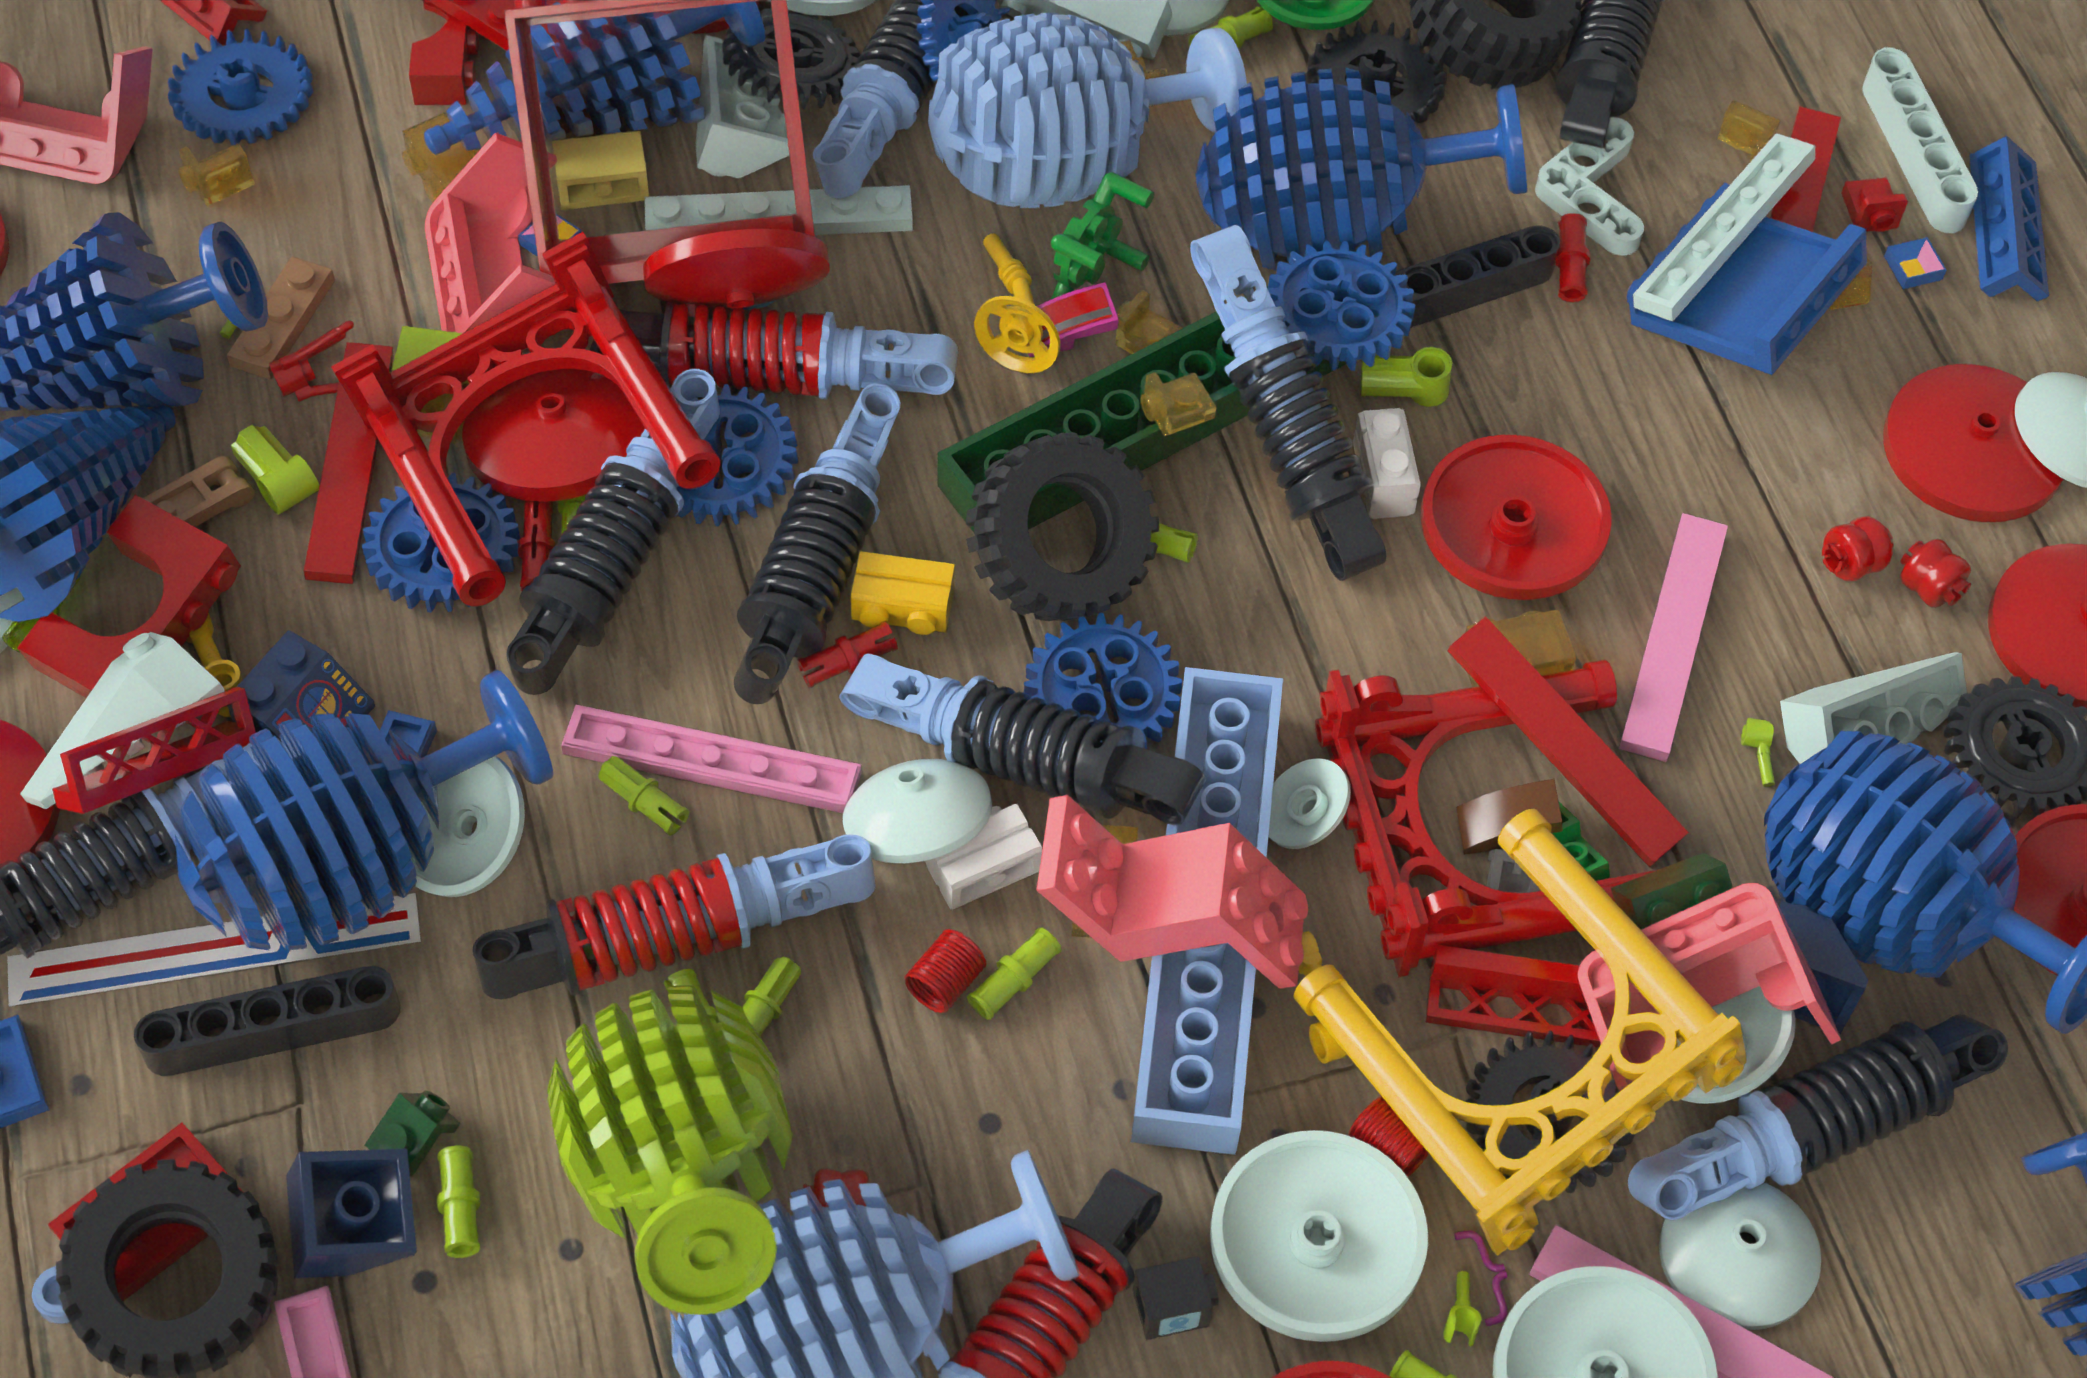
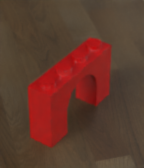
M136 494L106 533L121 554L163 577V595L155 613L143 625L129 633L118 636H99L91 634L51 612L48 616L40 617L17 647L34 669L85 698L88 697L111 662L124 653V645L137 635L152 632L171 637L182 646L190 636L189 633L199 629L204 624L209 609L220 594L227 591L233 585L238 570L241 568L240 563L227 544Z

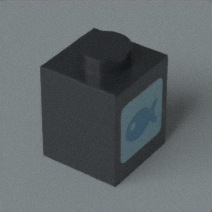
M1199 1256L1135 1270L1133 1294L1146 1340L1209 1327L1213 1306H1218L1219 1299L1212 1273H1203Z

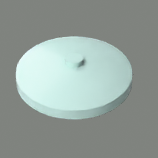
M1299 1131L1272 1138L1258 1145L1233 1166L1224 1179L1214 1203L1210 1227V1242L1214 1264L1219 1277L1232 1298L1245 1312L1266 1327L1281 1334L1307 1341L1328 1342L1351 1339L1378 1328L1399 1312L1414 1292L1420 1279L1427 1255L1428 1228L1423 1205L1415 1188L1404 1172L1385 1154L1361 1140L1344 1134L1329 1131Z
M1586 1266L1559 1272L1544 1279L1526 1292L1515 1304L1502 1327L1493 1359V1378H1718L1716 1362L1709 1340L1698 1320L1680 1299L1657 1282L1628 1270L1604 1266Z

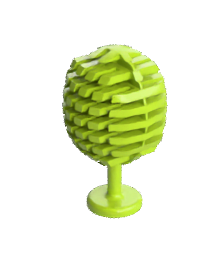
M694 985L669 986L667 989L669 992L668 997L672 1005L673 1016L677 1022L676 1026L672 1023L661 999H658L653 989L629 996L631 1001L629 1005L633 1013L632 1019L638 1031L637 1033L626 1013H623L617 1002L595 1014V1026L598 1030L599 1043L603 1049L602 1054L587 1024L583 1023L566 1040V1054L569 1059L568 1065L573 1077L572 1082L575 1092L555 1057L547 1088L548 1105L564 1173L582 1197L593 1220L626 1239V1233L623 1227L625 1228V1223L620 1213L622 1212L621 1207H624L638 1235L635 1247V1263L639 1279L645 1291L657 1303L670 1310L684 1314L705 1315L725 1311L744 1302L748 1295L764 1284L771 1273L776 1258V1239L771 1222L758 1203L773 1190V1182L767 1165V1158L761 1144L768 1135L785 1170L793 1133L776 1061L772 1058L771 1052L749 1022L743 1008L711 989L714 1005L718 1011L717 1016L720 1021L712 1025ZM736 1169L751 1199L738 1192L737 1181L733 1175V1171Z

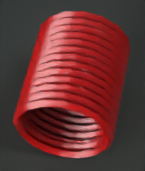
M945 929L905 975V984L910 993L925 1007L938 1013H946L986 967V958L978 945L969 937L959 931Z
M1382 1096L1375 1099L1363 1110L1349 1130L1348 1136L1361 1140L1381 1151L1404 1172L1407 1178L1429 1155L1427 1150Z

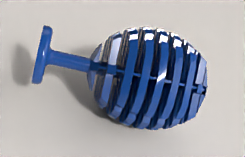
M1347 67V86L1334 84L1331 68L1318 70L1319 83L1307 84L1305 72L1292 73V87L1281 89L1278 76L1265 78V96L1255 100L1252 82L1238 90L1239 110L1234 115L1230 116V112L1228 113L1226 102L1213 109L1216 132L1208 146L1206 141L1205 143L1203 142L1196 169V182L1200 200L1205 213L1215 228L1216 224L1222 230L1238 225L1244 231L1250 247L1259 251L1262 267L1277 271L1276 255L1287 256L1289 264L1290 252L1294 251L1304 257L1307 244H1310L1319 252L1322 251L1323 243L1326 240L1329 241L1333 250H1339L1343 240L1347 241L1349 251L1356 252L1357 245L1368 240L1370 257L1383 250L1381 232L1392 223L1395 235L1408 230L1405 210L1411 204L1416 193L1418 199L1425 180L1427 166L1499 156L1503 159L1509 191L1513 194L1527 193L1523 139L1514 84L1501 86L1497 90L1498 125L1495 128L1423 139L1419 128L1407 111L1406 117L1396 106L1391 104L1389 82L1375 80V95L1362 89L1360 71Z
M495 670L487 674L481 680L480 693L491 724L423 758H420L419 754L389 728V735L394 741L390 740L391 751L371 715L349 713V716L346 717V722L349 726L347 729L338 717L335 718L334 714L331 713L313 715L310 721L313 725L311 727L312 732L297 718L281 722L279 724L281 734L279 735L282 745L275 736H272L270 730L266 728L251 735L249 742L252 745L251 750L256 763L248 752L243 750L241 745L236 744L223 754V760L226 763L224 766L232 782L231 785L222 772L218 771L213 764L200 776L204 799L208 804L213 822L221 836H217L193 791H189L181 807V816L185 830L189 835L193 851L200 862L197 867H195L193 861L190 862L175 835L178 876L193 907L226 936L223 920L214 903L222 902L247 948L268 951L270 949L269 938L262 924L263 920L259 910L278 942L287 951L307 948L305 934L299 923L300 920L320 945L339 940L338 927L331 913L335 915L340 924H343L350 934H355L367 928L369 923L366 919H368L363 903L368 910L371 909L375 917L378 919L384 917L395 906L392 890H396L400 897L406 898L416 886L417 880L415 877L417 874L411 858L414 859L419 870L422 872L426 870L434 853V839L426 810L439 830L438 784L502 752H506L515 768L528 782L539 785L553 778V767L547 747L522 697L501 671Z
M1841 731L1826 748L1800 765H1796L1780 782L1764 815V827L1767 824L1765 833L1766 859L1772 881L1774 880L1783 901L1793 905L1801 904L1814 909L1817 914L1832 919L1857 960L1867 964H1872L1876 961L1877 964L1882 965L1880 968L1900 974L1904 972L1910 974L1915 969H1918L1915 974L1920 977L1940 978L1956 958L1957 963L1996 936L2058 974L2045 1007V1017L2052 1028L2062 1034H2067L2087 1019V935L2074 948L2014 911L2019 887V864L2017 865L2016 857L2018 852L2017 842L2009 820L2004 817L2001 806L1990 793L1984 792V788L1980 785L1981 783L1964 771L1961 772L1960 769L1956 768V764L1942 756L1937 755L1934 758L1933 755L1928 754L1930 751L1910 742L1907 745L1899 743L1898 739L1882 734L1870 733L1865 736L1860 731Z

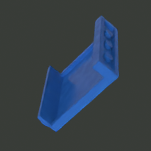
M1724 183L1712 197L1704 201L1700 211L1694 218L1680 228L1677 237L1670 245L1656 255L1652 265L1646 272L1630 285L1627 293V302L1630 307L1631 324L1773 375L1867 263L1866 229L1849 224L1835 240L1764 217L1673 322L1634 308L1633 294L1730 186V184Z

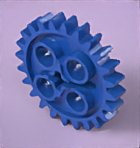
M1326 240L1323 243L1322 251L1317 252L1313 246L1307 244L1304 257L1294 251L1290 252L1289 264L1279 261L1276 274H1270L1268 291L1275 307H1282L1285 313L1283 322L1286 325V330L1289 331V334L1305 332L1308 338L1307 349L1309 354L1315 358L1317 362L1316 367L1323 359L1329 360L1332 371H1336L1339 361H1346L1349 369L1355 371L1356 363L1359 359H1362L1369 367H1373L1376 354L1383 359H1389L1391 347L1400 349L1403 337L1409 336L1415 311V304L1412 303L1414 290L1406 288L1407 275L1395 276L1396 262L1388 263L1384 266L1381 264L1382 252L1368 257L1365 255L1366 245L1362 244L1356 252L1349 251L1348 242L1344 240L1339 250H1333L1329 241Z
M724 385L721 395H718L719 417L704 439L711 444L720 460L722 456L723 487L717 489L720 477L718 471L716 476L703 486L693 489L681 486L676 488L684 500V506L678 513L679 517L683 518L693 510L696 524H701L708 514L712 515L715 526H720L724 515H730L734 524L737 525L740 521V512L745 510L751 517L757 518L756 505L761 503L768 508H773L774 504L771 493L779 495L787 493L783 480H794L793 464L799 462L795 448L798 446L795 432L792 431L789 417L781 415L779 404L774 403L767 407L766 397L763 393L750 400L748 387H743L737 396H732L729 385ZM693 398L689 401L696 402L700 400H698L697 398ZM727 421L724 436L728 448H724L722 455L721 424ZM750 432H751V433H754V434L751 435L750 437H745V438L740 437L741 435H743V434H745V433H750ZM741 473H751L745 478H735Z
M451 473L448 477L450 484L472 524L477 529L476 531L490 556L497 562L502 572H513L514 564L512 557L519 556L518 540H520L518 523H516L513 508H507L503 494L493 496L492 487L489 483L477 490L475 477L470 476L461 485L457 482L456 473ZM396 486L394 489L397 499L392 501L387 498H381L380 504L383 513L370 512L369 518L372 526L363 528L366 543L362 544V549L369 575L375 576L379 590L389 589L392 601H396L405 595L409 609L414 608L420 600L425 601L427 612L431 613L437 602H444L446 610L452 612L454 600L460 599L452 583L453 574L448 569V565L408 492Z
M1099 613L1095 625H1089L1083 616L1079 617L1078 629L1075 630L1065 622L1060 623L1061 638H1057L1049 633L1045 634L1046 649L1034 647L1033 661L1035 663L1026 665V678L1029 680L1024 682V693L1029 694L1031 699L1038 697L1046 700L1048 704L1056 703L1062 705L1064 710L1071 708L1079 712L1082 710L1093 711L1097 714L1095 717L1098 722L1102 720L1110 722L1106 711L1104 692L1101 685L1095 683L1096 669L1088 654L1094 652L1100 664V675L1104 689L1110 692V707L1118 721L1114 724L1119 727L1130 725L1139 728L1143 733L1146 749V737L1160 742L1162 741L1161 726L1172 728L1174 723V714L1172 712L1180 710L1181 697L1177 694L1182 693V679L1176 677L1179 674V662L1168 661L1171 656V646L1168 644L1156 648L1158 644L1157 631H1153L1143 637L1141 635V621L1138 620L1128 629L1124 627L1123 615L1119 614L1113 625L1106 624L1104 614ZM1114 657H1123L1129 660V662L1117 665L1109 660ZM1068 669H1077L1083 672V674L1070 677L1063 674V672ZM1128 698H1136L1144 703L1132 707L1126 705L1123 701Z

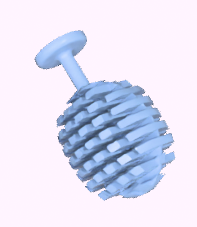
M1041 13L1034 16V14L1014 17V21H1010V18L990 23L988 27L976 29L960 37L957 44L952 43L939 53L938 81L932 101H929L928 124L936 155L942 163L944 159L948 170L960 179V183L969 191L984 200L996 202L998 205L1007 207L1040 208V204H1044V207L1064 205L1066 201H1079L1095 194L1103 176L1108 172H1114L1125 178L1138 167L1140 136L1143 134L1145 121L1148 123L1149 106L1191 99L1195 113L1201 123L1208 130L1215 133L1213 109L1226 102L1228 113L1230 112V116L1239 110L1238 90L1247 85L1246 74L1240 52L1234 40L1225 30L1218 27L1202 30L1194 37L1187 55L1186 73L1145 80L1143 67L1136 59L1134 62L1132 54L1101 26L1073 15Z
M1026 1150L1016 1154L1011 1161V1169L1023 1200L1021 1207L940 1242H937L932 1233L912 1215L907 1213L908 1218L903 1215L894 1213L878 1183L859 1184L861 1195L867 1206L856 1205L845 1183L840 1179L823 1183L826 1188L823 1189L825 1200L829 1207L821 1206L810 1187L790 1193L792 1196L790 1199L791 1210L794 1214L790 1216L778 1198L759 1205L768 1216L776 1239V1258L771 1273L760 1288L748 1295L744 1302L733 1308L705 1315L685 1314L684 1318L679 1313L678 1320L675 1319L670 1311L672 1355L682 1378H923L921 1367L916 1360L922 1352H924L926 1357L929 1354L938 1371L950 1359L947 1346L941 1336L942 1330L939 1323L943 1309L946 1310L947 1314L950 1311L952 1315V1273L1030 1240H1036L1040 1242L1047 1260L1058 1279L1067 1281L1080 1276L1071 1248L1030 1151Z

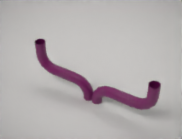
M1464 1230L1454 1233L1456 1241L1465 1238L1473 1239L1477 1244L1484 1265L1490 1271L1499 1272L1493 1278L1492 1287L1500 1312L1497 1316L1486 1318L1485 1324L1488 1327L1503 1322L1508 1314L1507 1304L1500 1287L1501 1281L1508 1278L1504 1265L1494 1264L1491 1261L1484 1240L1477 1232Z

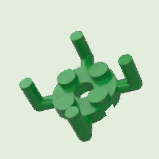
M1108 172L1103 176L1094 199H1090L1082 205V207L1088 209V212L1082 219L1073 216L1064 233L1057 234L1051 239V247L1056 251L1054 264L1060 266L1061 269L1060 273H1053L1054 279L1058 283L1050 300L1073 292L1074 289L1082 286L1086 281L1095 284L1105 268L1104 254H1108L1140 271L1146 268L1150 259L1148 254L1117 240L1122 229L1123 219L1115 216V210L1110 205L1115 194L1147 209L1154 199L1153 191L1114 172Z

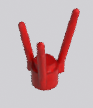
M348 320L294 353L269 363L284 397L295 393L300 402L312 396L337 393L339 382L309 386L308 382L316 379L309 359L345 339L346 332L354 327L353 321Z

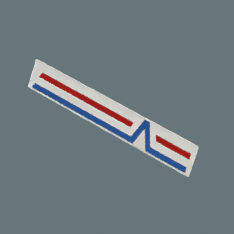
M416 893L408 894L406 898L393 896L394 909L380 919L375 917L371 909L368 910L363 903L368 916L366 920L369 924L367 928L355 934L347 932L344 925H341L335 915L331 913L338 927L339 940L325 945L317 943L314 936H311L300 920L299 923L305 934L307 948L287 951L284 949L283 945L274 936L264 917H261L263 920L262 924L269 938V951L247 948L236 926L231 921L224 923L223 928L226 936L215 926L206 925L34 952L35 955L29 959L23 954L7 956L9 1006L421 942Z

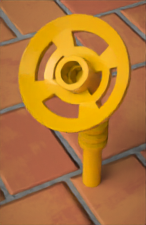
M989 234L984 238L983 245L999 268V278L1007 290L1014 294V297L998 296L983 303L976 313L974 320V330L978 342L993 360L1008 369L1021 373L1044 371L1054 363L1060 352L1058 331L1051 319L1040 308L1035 306L1030 288L1032 278L1022 262L1012 257L997 234ZM990 313L1001 317L999 321L1001 334L995 337L989 325ZM1042 326L1047 328L1050 336L1049 349L1041 341L1043 337ZM1009 347L1021 353H1034L1035 357L1020 356L1010 352L1007 348Z

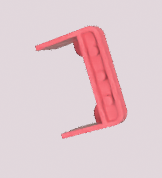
M144 46L114 54L112 87L103 100L101 117L23 101L24 82L20 72L13 65L0 61V165L91 184H99L113 179L120 171L147 118L153 48Z
M495 133L437 197L430 206L426 216L425 233L442 331L465 333L556 284L552 275L522 264L518 235L533 222L522 142L499 133ZM548 152L551 169L557 163V157Z
M1757 883L1739 885L1641 930L1711 1007L1760 986L1763 995L1774 1008L1790 1011L1806 1005L1830 1043L1833 1044L1841 1040L1815 976L1776 900L1765 886ZM1595 950L1587 955L1580 964L1578 980L1602 1044L1614 1014L1616 1000L1615 983L1607 964ZM1629 981L1631 993L1630 1015L1645 1012L1659 1014ZM1652 1030L1627 1034L1621 1054L1628 1062L1635 1064L1645 1063L1664 1048L1666 1040L1660 1033ZM1614 1062L1610 1065L1616 1086L1621 1092L1633 1080L1626 1079L1616 1071Z

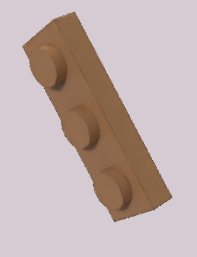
M291 256L266 294L268 319L265 327L241 332L227 354L230 367L271 380L274 375L269 363L289 353L334 283L335 279L332 269Z

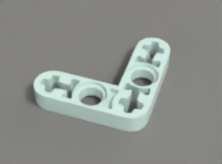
M1611 117L1606 139L1610 141L1606 143L1605 149L1574 142L1571 143L1539 170L1535 192L1542 202L1561 216L1570 213L1583 215L1587 220L1586 235L1607 251L1623 256L1630 255L1639 248L1644 225L1636 214L1594 184L1597 179L1629 154L1634 137L1632 126L1621 118ZM1577 156H1587L1593 159L1596 164L1589 167L1581 166L1574 161V158ZM1581 203H1592L1600 209V212L1588 214L1581 211L1578 205Z

